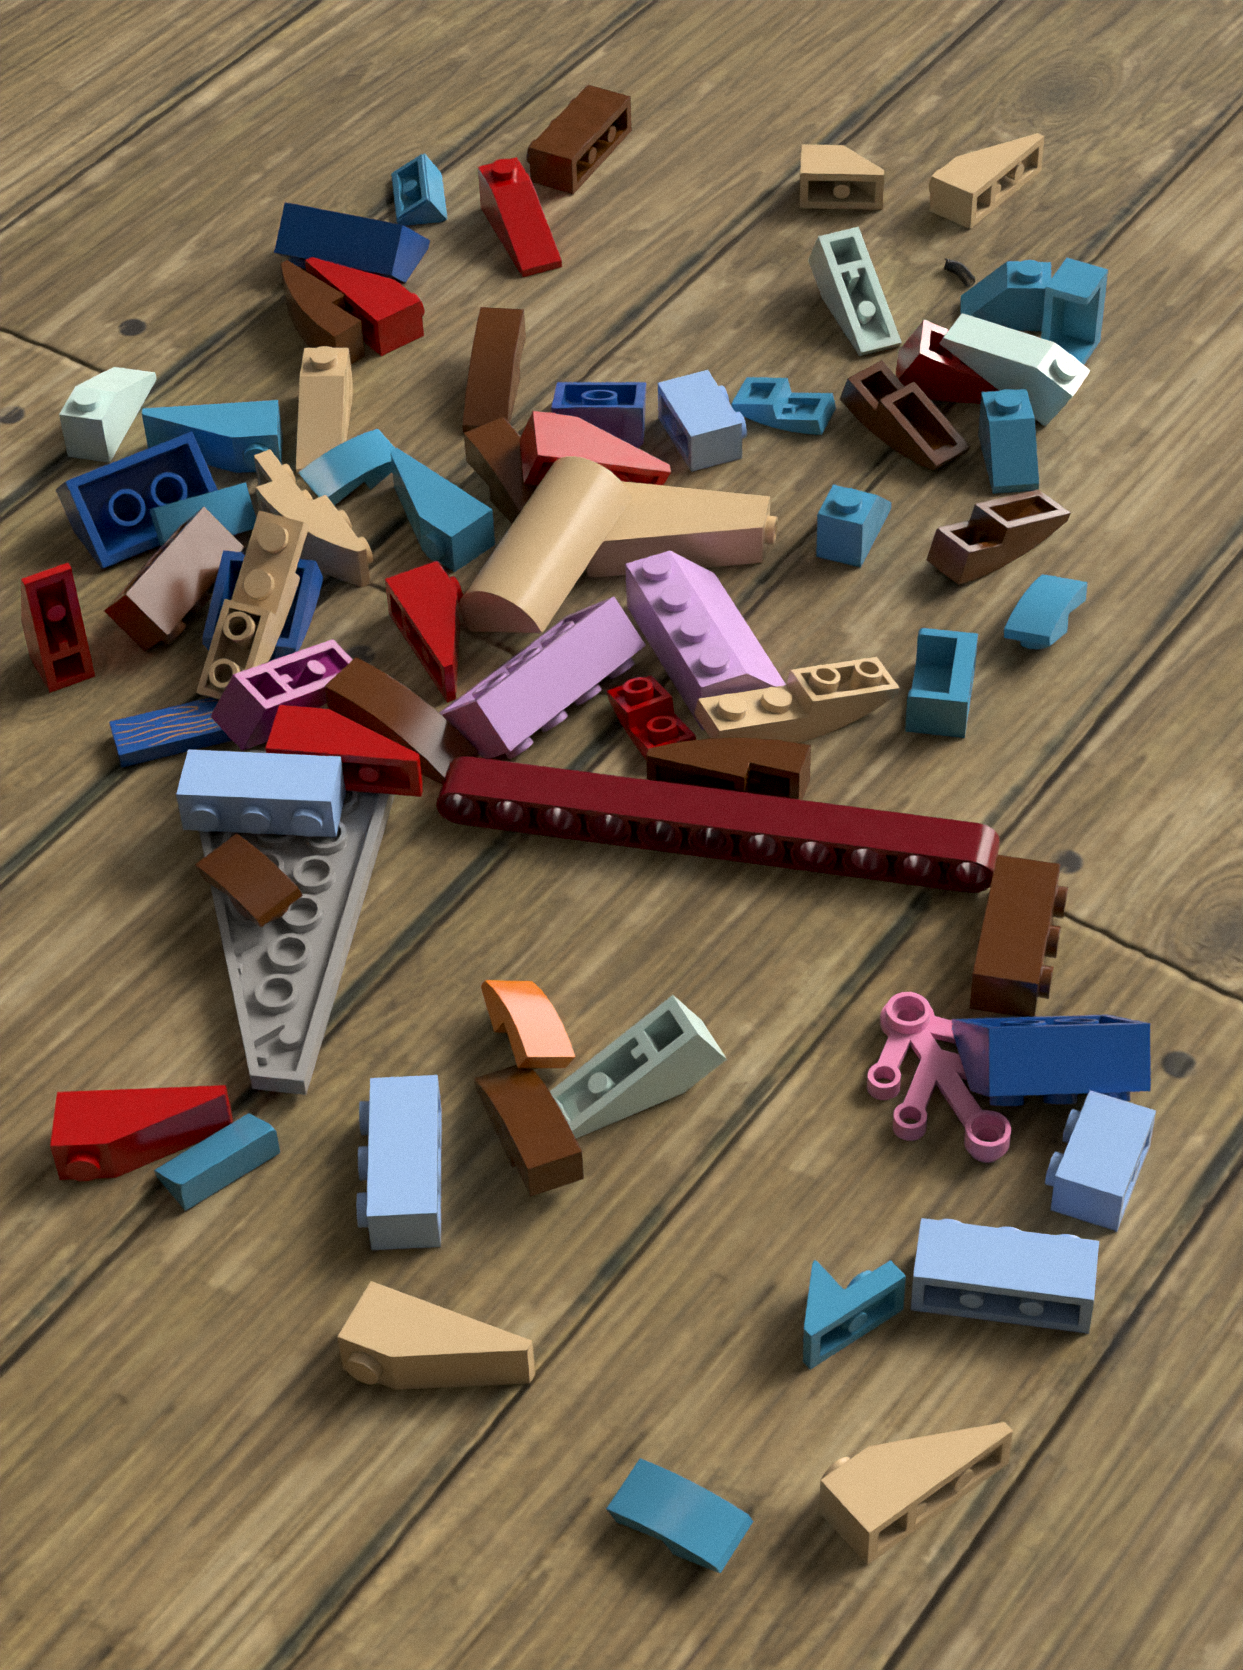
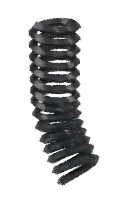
M945 258L944 270L947 269V271L955 273L966 287H970L975 283V277L964 264Z

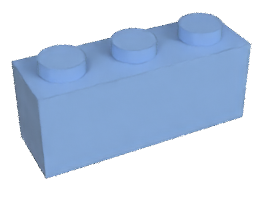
M188 749L176 796L183 830L336 837L346 790L341 757Z
M438 1075L370 1078V1100L360 1101L359 1103L361 1135H369L368 1146L358 1147L359 1180L367 1181V1192L357 1193L358 1227H368L372 1250L441 1247L442 1108Z
M921 1218L913 1274L911 1310L1089 1334L1095 1296L1099 1241L1081 1239L1070 1234L1049 1235L1021 1231L1007 1226L995 1228L964 1224L953 1219L933 1220Z

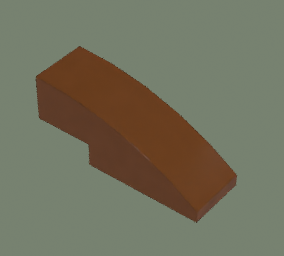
M290 261L282 262L280 265L288 313L297 332L310 348L321 346L349 348L350 364L364 357L361 320L346 312L345 295Z
M480 307L468 371L462 423L463 433L501 417H504L509 423L511 421L520 383V361L526 340L524 309Z
M882 360L847 379L839 400L876 437L906 458L935 471L969 451V444L915 382L904 386Z
M501 417L465 432L466 462L489 486L490 501L512 524L538 486L524 484L519 442L521 436L504 417Z
M1038 489L977 503L974 505L970 520L936 529L926 560L958 585L978 579L1006 566L1029 552L1064 525L1071 513Z
M357 657L325 685L328 709L418 753L421 774L440 784H443L448 766L453 759L466 756L479 758L478 750L432 706L383 671Z
M710 738L649 748L646 754L647 780L803 800L810 782L811 745L758 738Z
M517 1065L474 1078L476 1090L512 1168L517 1167L530 1197L584 1179L582 1150L555 1099L532 1068H518Z

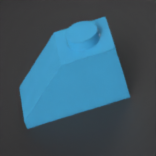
M1035 260L1005 262L961 295L960 315L963 313L1017 331H1042L1045 288L1052 279L1051 262H1038Z
M1027 389L981 392L978 437L993 494L1039 490L1035 417Z
M833 485L817 514L816 557L861 568L891 510V502L875 494Z

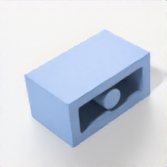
M708 370L657 383L658 418L691 472L742 458V439L747 437L744 417L740 412L733 410L725 387L723 385L718 386Z
M1090 1090L1082 1110L1072 1109L1063 1133V1142L1068 1143L1064 1154L1055 1151L1047 1170L1045 1184L1053 1187L1051 1210L1118 1231L1151 1144L1156 1110Z

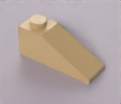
M1036 133L955 157L944 167L936 170L931 176L928 186L930 192L929 211L969 229L973 228L1041 172L1044 136Z
M328 346L304 348L299 382L296 476H300L298 472L321 455L347 441L354 391L349 348H332Z
M372 1281L367 1286L337 1336L343 1370L362 1383L370 1385L379 1383L395 1390L529 1384L535 1375L532 1340Z
M1005 1422L871 1445L851 1459L849 1457H842L825 1471L820 1480L819 1513L857 1555L869 1565L1009 1464L1013 1430Z

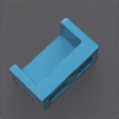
M1066 258L1045 288L1041 338L1055 342L1084 365L1101 341L1108 269Z
M928 628L919 629L912 689L909 690L907 697L905 732L965 738L975 674L978 634Z

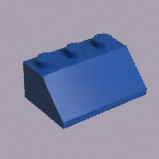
M285 202L274 253L287 258L288 261L306 271L305 260L314 257L406 283L428 250L430 240L401 224Z
M191 431L69 479L60 485L56 492L74 533L100 568L104 569L160 546L150 509L203 495L218 489Z
M1108 1014L952 1019V1033L970 1091L990 1097V1105H1024L1025 1095H1043V1103L1074 1104L1077 1103V1094L1089 1093L1090 1090L1128 1102L1131 1101V1092L1151 1091L1150 1023Z

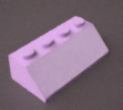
M672 551L625 564L627 607L701 730H704L694 714L699 698L786 685L715 573Z
M613 596L564 617L439 713L478 750V755L490 759L505 753L508 759H511L534 743L530 736L539 728L545 732L566 719L568 715L564 709L571 703L575 702L576 705H580L601 691L598 682L608 675L610 679H613L630 669L635 664L631 657L646 645Z

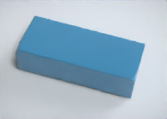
M425 153L392 172L396 222L398 224L406 226L438 223L448 219L442 174Z
M248 1113L155 1169V1176L186 1211L278 1155L280 1147L277 1131L269 1123Z

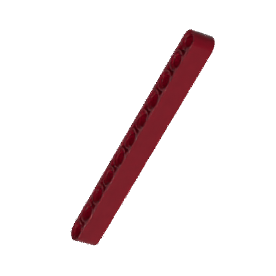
M469 756L458 757L450 762L436 802L437 810L443 818L460 825L966 893H979L991 887L1000 845L999 835L994 829L975 822Z

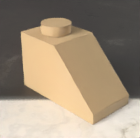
M802 144L800 208L883 210L884 169L844 145Z

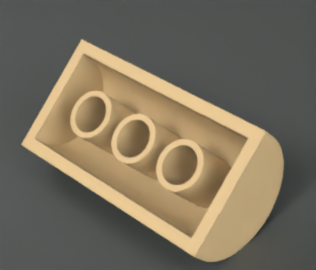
M576 456L562 457L553 463L460 600V614L471 632H544L632 498L625 485L612 472L594 461Z

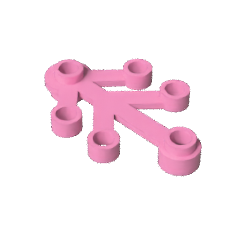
M902 992L891 997L883 1007L880 1015V1026L882 1031L888 1036L878 1063L872 1065L868 1070L867 1090L869 1094L878 1100H890L896 1097L900 1092L901 1085L899 1067L909 1046L912 1047L920 1059L904 1102L894 1110V1133L899 1138L907 1141L917 1140L925 1134L927 1127L926 1108L937 1085L965 1127L964 1145L967 1151L980 1162L989 1163L998 1160L1009 1149L1011 1125L1002 1114L980 1108L961 1080V1078L965 1080L967 1078L960 1055L941 1050L935 1039L956 1044L952 1033V1021L936 1017L929 1002L917 993ZM885 1078L891 1080L892 1082L883 1084L877 1082L876 1080ZM911 1118L915 1119L918 1122L915 1124H906L902 1120Z

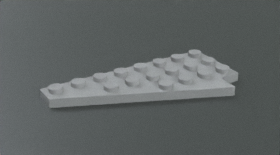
M250 750L253 753H266V751ZM346 791L336 837L199 831L204 857L232 836L238 834L284 872L303 895L289 906L288 911L282 917L268 922L263 927H259L238 913L229 897L210 884L252 1089L307 1094L395 795Z

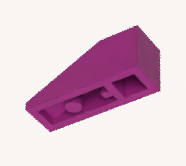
M334 639L233 674L210 717L242 751L267 742L279 705L320 708L327 703L325 685L353 659Z

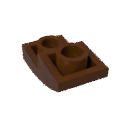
M238 834L232 836L195 864L206 882L226 894L237 912L259 927H263L268 922L282 917L288 911L289 906L303 896L299 888L284 872Z

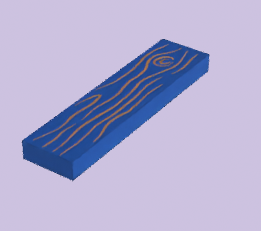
M206 698L110 721V728L121 767L187 752L188 749L195 750L232 741L210 717L219 700Z

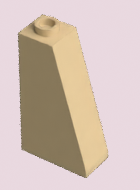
M621 481L632 498L587 565V576L608 577L626 575V563L667 551H672L703 568L763 563L767 544L775 545L778 517L770 516V496Z

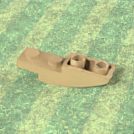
M271 449L254 455L258 480L256 493L259 511L303 521L309 526L300 559L316 561L321 572L341 581L360 587L371 584L368 564L373 562V555L370 546L363 536L357 537L353 532L346 512L344 510L338 511L326 495L312 499L306 489L301 491L296 484V479L288 464L282 465Z
M258 511L232 599H224L197 687V694L219 700L233 674L269 662L284 627L300 577L295 572L309 529L305 522Z
M877 657L792 669L790 670L787 685L699 698L694 714L710 738H758L802 743L831 733L873 712L896 697L900 688Z

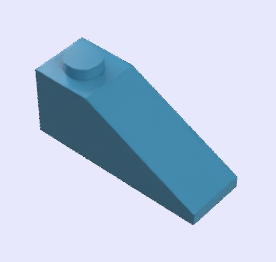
M278 400L142 408V419L148 448L192 431L204 460L209 466L236 473L256 472L254 455L270 449L282 464L283 432Z
M396 448L390 452L395 491L422 551L431 560L438 561L453 572H456L495 545L493 511L491 508L400 449Z

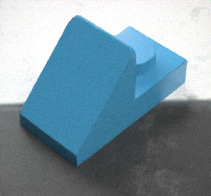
M891 1260L874 1271L867 1270L861 1272L851 1280L846 1289H843L818 1261H813L803 1338V1362L810 1370L903 1310L906 1275Z

